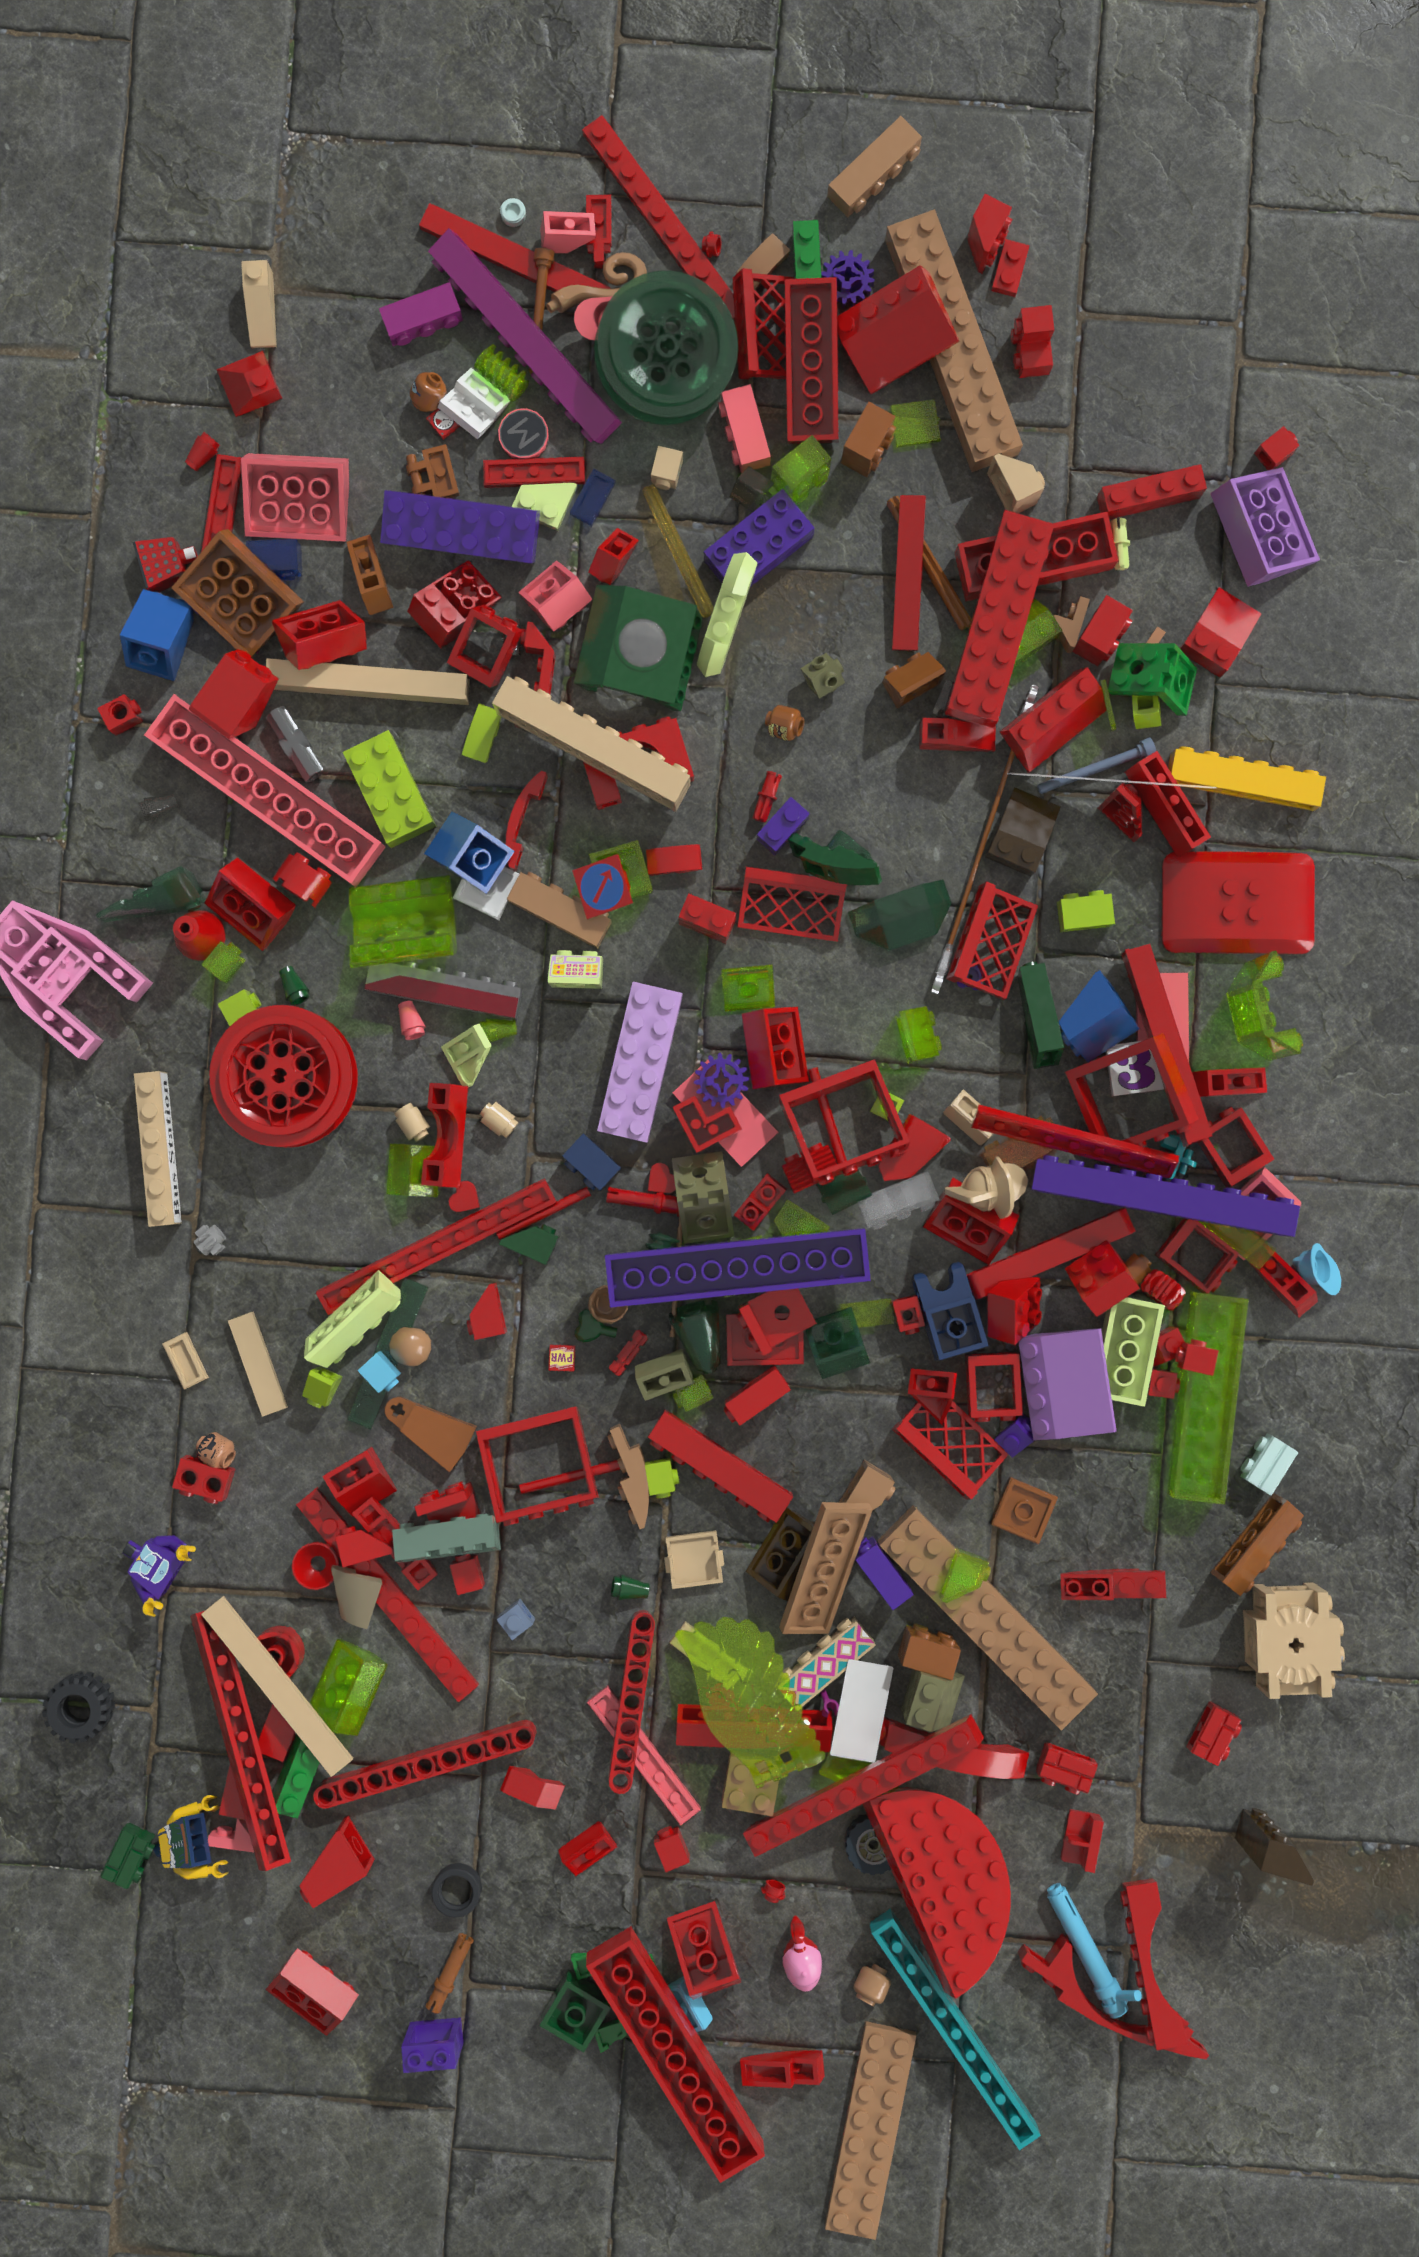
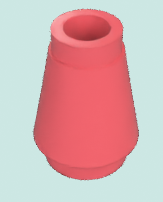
M404 1001L398 1004L401 1034L405 1036V1039L414 1040L424 1036L426 1026L413 1001Z

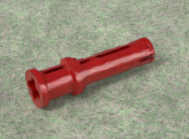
M612 1187L608 1188L609 1193H607L606 1203L654 1209L656 1214L665 1212L677 1214V1217H680L677 1196L665 1195L662 1191L650 1194Z

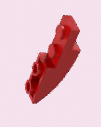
M1104 1569L1060 1574L1062 1600L1166 1598L1165 1570Z

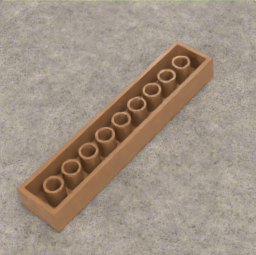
M935 209L887 226L885 242L898 277L900 278L919 265L930 272L960 341L931 358L930 363L971 472L990 466L993 457L997 454L1010 458L1018 456L1023 446Z
M914 1505L877 1540L880 1547L1061 1731L1098 1695L1095 1689Z

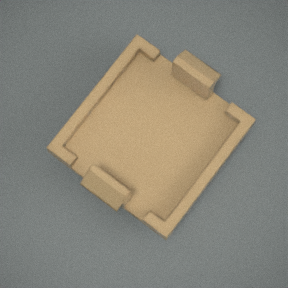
M716 1530L666 1537L668 1557H665L664 1561L666 1573L671 1574L672 1589L723 1583L721 1566H724L723 1550H719Z

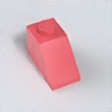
M543 211L540 229L542 248L551 249L555 253L567 254L595 239L594 213Z

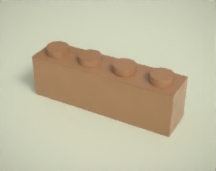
M900 116L828 185L827 197L847 217L854 212H860L866 205V200L872 194L876 196L880 193L885 185L884 183L890 177L894 179L908 160L911 162L918 156L921 151L922 136Z
M520 872L507 897L509 903L597 949L599 948L612 923L611 919L608 918L609 913L587 919L581 898L573 895L571 899L563 894L564 890L552 883L548 887L541 883V877L531 872H528L527 875Z

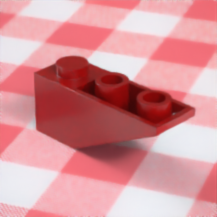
M922 718L919 735V749L995 752L996 726L990 728L973 722L948 718Z

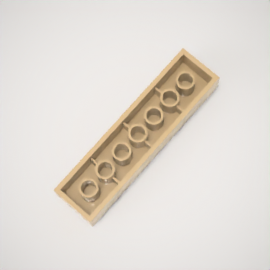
M506 677L492 703L497 715L669 809L677 811L691 785L690 775L687 774L688 770L676 763L672 766L664 762L665 757L655 751L648 753L642 750L643 746L633 739L629 738L626 741L620 738V733L611 727L606 726L604 729L596 725L597 721L587 714L580 716L574 713V708L562 701L558 704L550 700L552 696L545 691L538 689L536 692L528 688L529 684L519 677H515V679Z

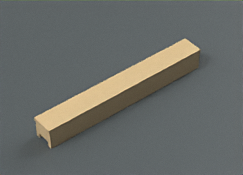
M268 658L266 660V667L271 670L273 675L279 678L274 690L469 705L470 680L467 679V674L321 663L309 669L298 670L289 660Z

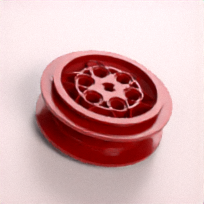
M266 1006L253 1010L239 1018L220 1038L210 1064L211 1093L223 1119L243 1137L267 1146L300 1147L321 1140L343 1122L353 1105L357 1092V1063L352 1048L345 1036L325 1018L295 1006ZM281 1044L288 1046V1053L284 1057H279L277 1053L278 1047ZM259 1056H263L266 1064L262 1069L258 1070L255 1067V1060ZM308 1057L310 1067L302 1071L299 1067V1062L302 1058ZM286 1071L287 1075L284 1076L285 1081L281 1083L280 1078L283 1077L282 1072ZM261 1081L265 1086V1090L258 1096L254 1092V1086ZM302 1083H307L310 1091L306 1096L302 1097L299 1095L298 1088ZM280 1095H284L287 1100L286 1106L282 1109L276 1106V1099Z

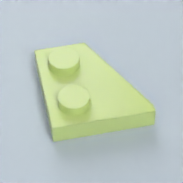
M577 484L521 485L512 507L540 510L539 523L558 531L577 490Z

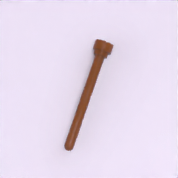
M536 248L534 250V262H536V267H538L533 321L541 330H543L547 274L551 264L554 263L555 253L547 248ZM529 367V372L532 374L533 370Z

